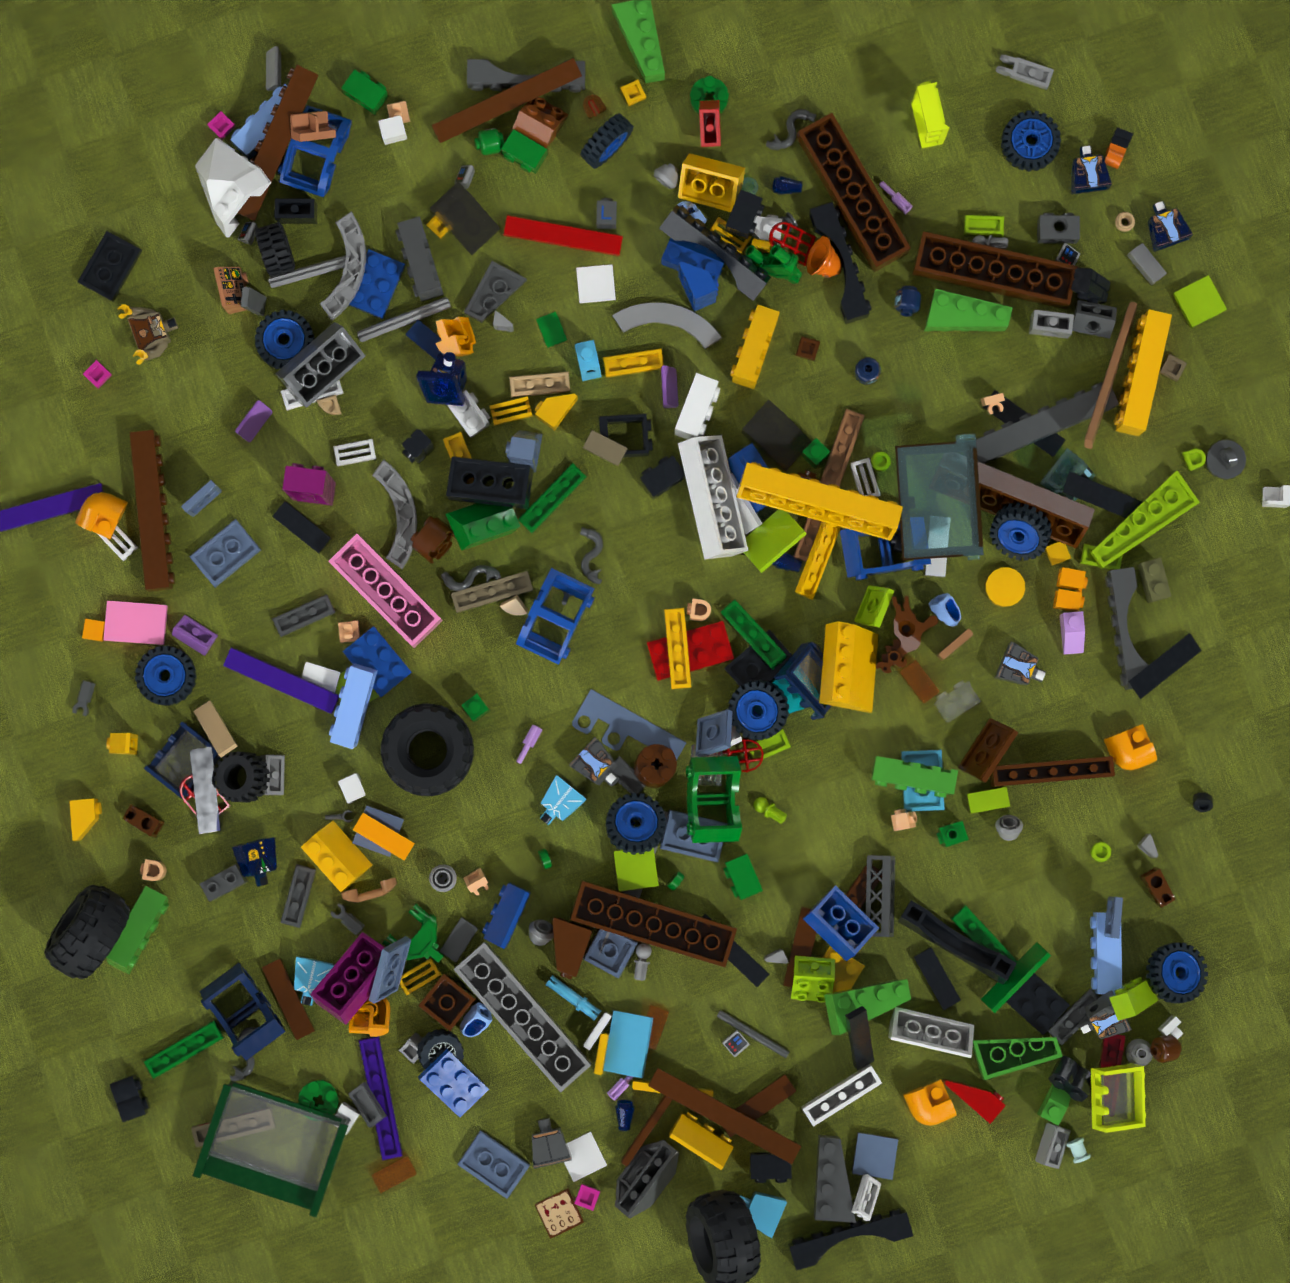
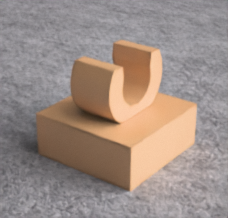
M406 101L387 105L389 118L401 116L403 123L410 122Z
M1003 393L981 399L982 406L988 405L987 412L989 415L993 414L992 407L994 405L998 407L999 412L1003 411V405L1000 403L1005 401Z
M359 621L338 623L340 643L355 642L360 638Z
M481 868L463 878L471 893L474 891L477 896L480 895L477 890L478 888L484 886L486 890L489 889L488 881Z

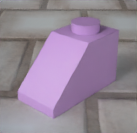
M1083 611L1062 613L1059 617L1063 655L1084 653L1085 625Z

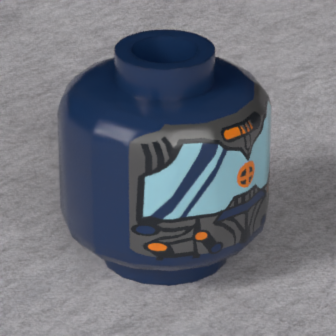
M903 286L896 292L894 308L900 312V315L910 317L912 314L917 313L921 303L920 292L917 291L916 287Z
M871 357L861 359L854 369L856 380L864 385L875 383L881 373L879 363Z

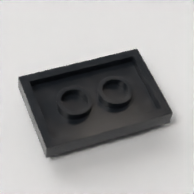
M106 231L80 276L78 283L114 302L142 250Z
M770 629L766 633L787 655V658L772 670L751 646L748 647L724 668L739 687L752 680L772 681L792 656Z
M1035 973L1006 1001L1009 1006L1042 1035L1050 1029L1070 1006Z

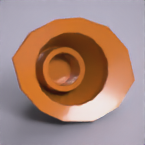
M822 236L810 249L807 259V272L810 275L817 274L830 278L840 274L842 263L833 246H831L830 239Z

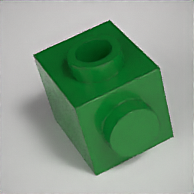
M963 821L937 828L938 833H936L939 844H943V847H949L969 840Z

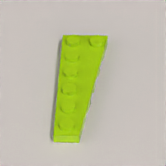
M1177 470L1090 553L1102 569L1200 502Z

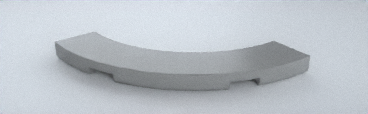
M352 211L335 222L342 234L346 249L342 278L332 293L320 303L332 321L354 299L365 272V240L360 225Z
M638 304L612 315L623 333L647 323H660L679 327L687 331L704 349L722 339L716 329L704 318L691 310L673 304Z
M383 459L372 476L389 493L397 518L395 539L386 559L403 570L413 551L411 537L417 532L416 508L405 481Z

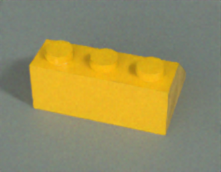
M689 153L682 163L678 198L732 212L743 186L745 168Z
M334 820L301 846L302 850L340 892H344L373 866Z
M682 1112L670 1130L669 1137L722 1170L734 1148L733 1144H731L732 1139L724 1134H721V1136L714 1133L715 1129L707 1123H704V1125L697 1122L698 1118L690 1112H687V1114Z

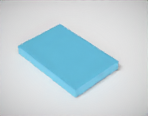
M942 750L901 751V759L904 762H914L924 766L943 768ZM907 787L906 791L903 790V803L906 811L945 810L944 798L934 796L935 792L927 791L926 794L915 793V789Z
M613 1010L603 1071L638 1078L644 1077L653 1017Z

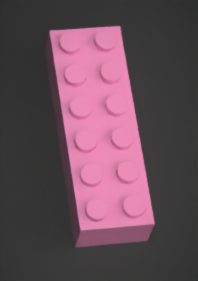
M358 534L328 561L413 648L443 621Z

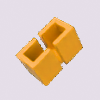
M1064 567L1059 569L1056 587L1076 590V592L1063 589L1056 590L1053 602L1054 609L1078 612L1080 608H1083L1085 597L1082 596V589H1086L1088 577H1085L1086 571Z

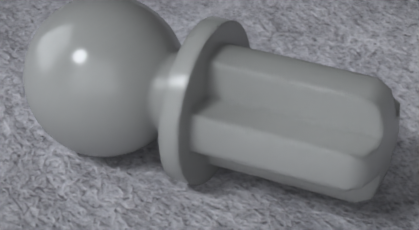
M978 235L972 240L973 243L1004 250L1008 247L1007 238H995L992 235H989L988 239Z
M641 943L636 947V955L639 957L638 960H634L636 962L634 979L644 981L646 979L647 967L650 964L646 960L652 953V949L647 943Z

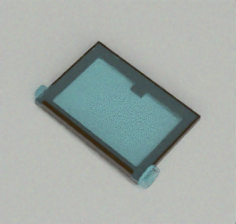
M976 434L956 435V442L895 446L899 505L903 506L900 517L903 561L967 556L968 560L980 559L979 555H984Z

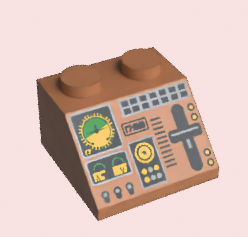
M240 267L213 268L222 307L228 314L245 311L246 309L240 305L243 287L249 284L247 273L243 272Z

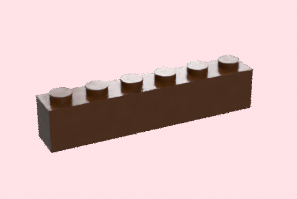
M1113 756L996 766L990 776L991 787L1114 777Z

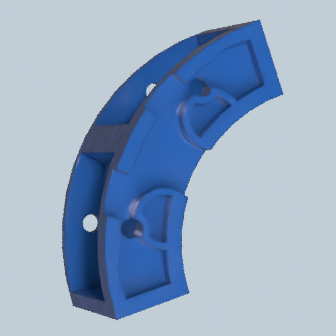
M307 105L302 113L324 110ZM328 112V127L336 130V138L333 139L330 148L311 141L299 142L291 138L284 163H281L279 166V182L324 198L331 186L336 164H333L337 153H341L349 138L352 120ZM297 149L326 159L319 181L291 171Z
M910 517L912 550L929 549L924 517ZM899 521L898 529H897L896 531L901 530V529H900V521ZM850 529L840 530L847 578L856 577V580L868 579V575L911 568L912 571H919L924 569L923 566L931 564V559H919L894 565L890 541L878 537L882 567L863 569L858 537L870 535Z
M551 568L540 588L537 599H535L528 613L527 620L521 629L516 645L559 665L562 658L566 659L571 650L568 647L586 607L590 608L593 604L595 597L592 594L595 588ZM552 586L583 600L574 620L543 606ZM538 616L569 630L562 646L532 632Z

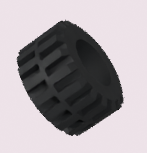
M277 222L257 228L255 232L256 240L267 273L272 277L294 270L295 262L283 225Z
M237 751L230 752L229 755L222 757L223 760H219L217 763L219 767L214 770L216 772L214 781H217L215 787L220 789L218 793L224 796V799L231 800V802L248 803L256 801L258 797L264 795L262 791L268 788L266 783L270 781V778H267V774H270L269 769L265 768L267 764L262 761L263 758L256 756L254 753ZM244 767L247 778L245 784L240 787L237 782V774Z

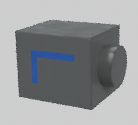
M602 198L601 201H597V229H616L617 201H613L611 198Z

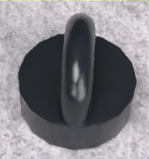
M1204 792L1194 794L1193 808L1199 812L1210 811L1213 808L1212 796Z

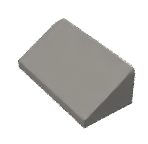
M274 46L266 53L267 91H274L281 86V52L278 46Z
M1143 243L1128 253V258L1151 286L1167 274Z
M261 755L262 761L267 764L265 768L269 769L270 774H267V778H270V781L266 783L268 788L262 792L264 795H284L285 755Z
M1047 1123L1035 1161L1045 1166L1059 1169L1071 1130Z

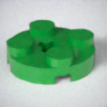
M713 76L699 79L692 86L690 92V103L693 110L699 114L700 101H706L705 94L712 93L714 94L713 99L720 101L721 114L726 109L729 99L726 85Z
M316 1080L302 1088L299 1093L298 1103L333 1115L338 1109L339 1097L333 1084L325 1080ZM321 1095L323 1096L324 1104L317 1106L313 1098ZM304 1115L305 1117H307V1118L310 1119V1120H313V1121H321V1120H318V1119H315V1118H312V1117H309V1116Z

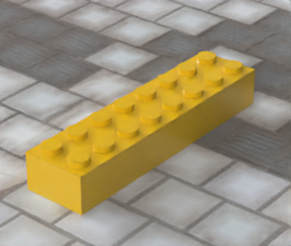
M756 462L746 464L736 496L740 499L891 541L898 529L903 506L898 505L894 501H882L873 495L864 496L858 491L843 490L834 484L825 485L819 480L804 479L795 473L786 474L780 469L765 468Z

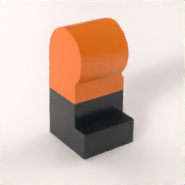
M1116 128L1103 161L1105 165L1115 169L1119 168L1134 133Z

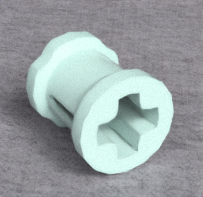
M1083 1137L1074 1139L1066 1144L1071 1149L1074 1163H1080L1091 1158V1155L1087 1153L1084 1146Z

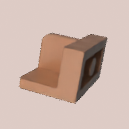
M327 111L290 115L292 139L304 142L336 138V130L328 127Z

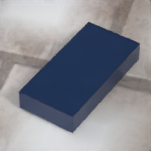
M417 320L405 335L433 359L437 360L442 352L439 351L435 343L442 340L421 321Z

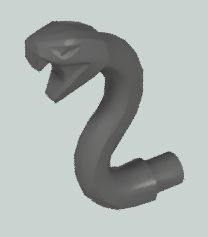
M798 109L792 112L786 123L789 134L788 138L785 141H780L776 134H774L775 139L772 142L768 140L766 147L771 150L790 147L796 139L795 120L804 119L815 122L817 115L805 109Z
M582 527L580 535L592 539L595 542V547L582 558L581 570L589 581L600 585L602 579H598L597 575L601 569L592 571L589 569V563L602 551L603 539L596 530Z
M486 565L472 568L462 583L456 582L448 572H444L441 575L444 584L453 591L467 589L479 573L486 574V582H489L492 578L496 580L501 579L498 570Z
M253 1026L242 1030L238 1036L239 1041L258 1027ZM253 1056L246 1061L247 1065L245 1068L240 1069L233 1066L235 1075H230L231 1081L243 1080L253 1071L255 1065Z

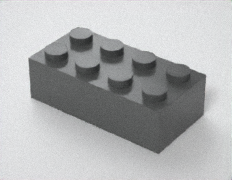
M334 322L275 374L298 403L307 408L366 355L344 327Z

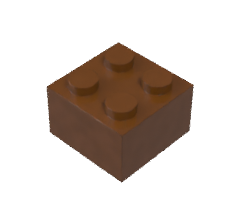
M444 973L418 1006L451 1031L477 997L447 973Z

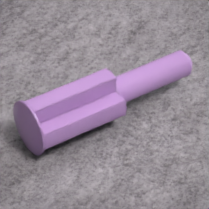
M884 181L879 183V186L892 197L891 201L904 214H907L912 209L913 205L899 192L895 193Z
M532 724L523 741L525 745L516 760L519 764L524 760L529 748H533L542 732L540 727Z
M626 1076L624 1079L621 1078L607 1092L608 1096L616 1101L628 1088V1083L634 1077Z

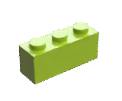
M1142 977L1132 979L1130 983L1116 989L1115 994L1109 997L1118 1021L1136 1016L1158 1001L1156 994L1152 992L1153 986L1149 987L1148 982L1151 981L1150 978L1142 980Z

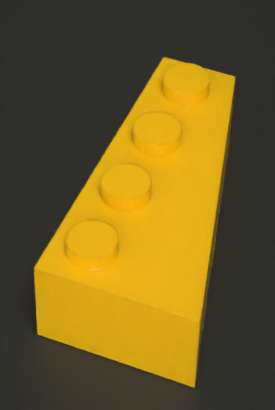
M758 304L756 310H751L748 320L752 322L750 328H745L742 339H745L743 347L739 346L736 355L739 360L737 365L733 364L730 376L733 377V383L755 389L779 318V311Z

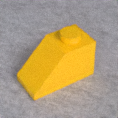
M576 394L546 398L544 402L540 401L536 406L535 416L555 431L578 400V396Z
M110 733V737L107 738L106 747L111 754L137 755L138 735L132 733Z
M98 799L70 801L72 841H81L99 820L102 806Z

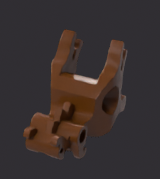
M892 596L893 605L896 609L894 634L899 639L893 640V646L885 647L887 654H882V661L876 664V669L881 667L884 673H891L890 667L892 665L901 668L905 667L907 660L904 659L902 661L901 659L907 653L916 650L920 646L921 635L925 630L938 623V618L934 615L929 616L924 622L918 621L910 608L909 596L904 597L903 611L901 610V605L897 603V597Z

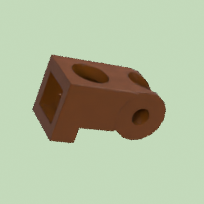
M130 804L123 816L125 821L150 837L155 838L165 823Z
M1154 867L1140 875L1159 908H1163L1175 901L1174 895L1159 868Z

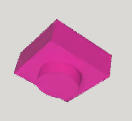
M222 111L207 124L221 140L236 127Z
M97 360L83 373L98 389L112 375Z
M581 1184L574 1204L593 1211L600 1190Z

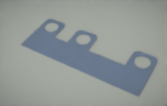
M592 689L572 721V726L585 734L591 732L598 718L608 723L609 727L602 738V743L616 751L621 748L628 735L647 746L660 744L670 748L674 752L676 760L686 745V742ZM586 715L590 718L591 723L589 727L581 728L578 725L580 716ZM612 732L620 735V742L616 745H611L607 739L608 735Z

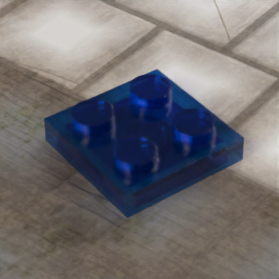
M418 371L416 378L427 403L464 405L465 398L455 373Z

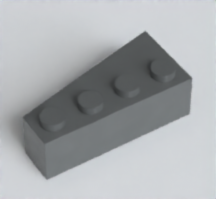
M420 216L397 223L399 229L395 231L398 241H403L404 248H401L404 260L408 259L410 265L407 267L409 277L413 278L415 285L412 286L415 297L419 296L422 302L444 295Z
M818 1135L814 1218L815 1220L856 1223L855 1215L851 1212L853 1204L841 1139L839 1136Z

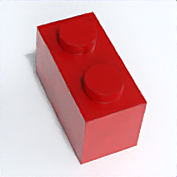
M700 101L701 147L721 146L720 101Z

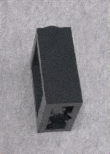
M647 414L599 416L600 434L607 438L608 424L642 422L644 450H628L623 458L649 456V451H653L652 439H648V431H652L651 419H647Z

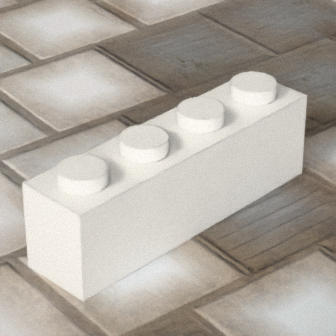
M868 1064L801 1106L814 1127L879 1086L882 1082L873 1067Z

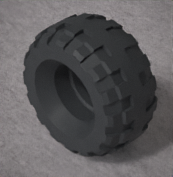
M436 704L413 705L398 713L386 727L381 742L382 763L390 779L403 790L420 796L441 795L455 788L468 774L474 757L473 738L466 723L452 710ZM425 731L439 734L444 739L447 747L444 761L432 769L418 767L411 760L409 754V747L413 738Z
M89 885L84 888L62 915L47 941L44 954L45 958L49 960L50 965L71 978L85 979L92 975L109 955L127 924L130 909L125 904V900L104 886Z
M723 1189L696 1197L695 1201L691 1202L687 1208L686 1231L692 1257L699 1274L702 1275L706 1283L749 1282V1279L754 1277L759 1271L761 1254L756 1225L745 1201L734 1191L731 1192Z

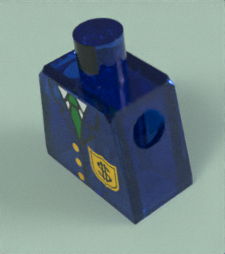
M275 837L262 838L232 846L242 876H254L257 887L267 885L266 872L274 871L277 868Z

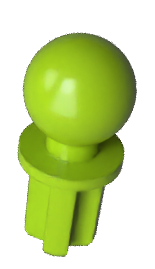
M764 797L755 799L753 807L757 812H765L764 816L766 818L770 817L780 824L785 822L787 814L776 808L774 803L769 805V801Z

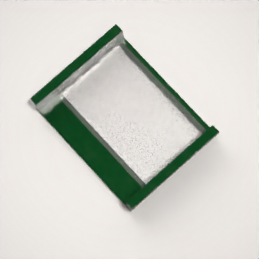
M230 1081L229 1084L224 1083L192 1176L200 1179L204 1174L309 1209V1215L317 1218L348 1125L345 1124L346 1119L234 1081Z

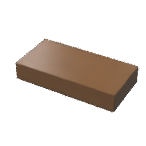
M968 628L936 656L943 661L973 636V632Z

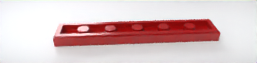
M508 215L503 234L506 237L619 257L623 236Z

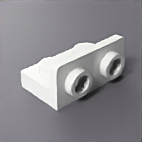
M465 390L463 395L447 406L469 437L472 438L490 425L488 421L490 416L484 408L480 410L477 406L479 401L473 392L469 394Z

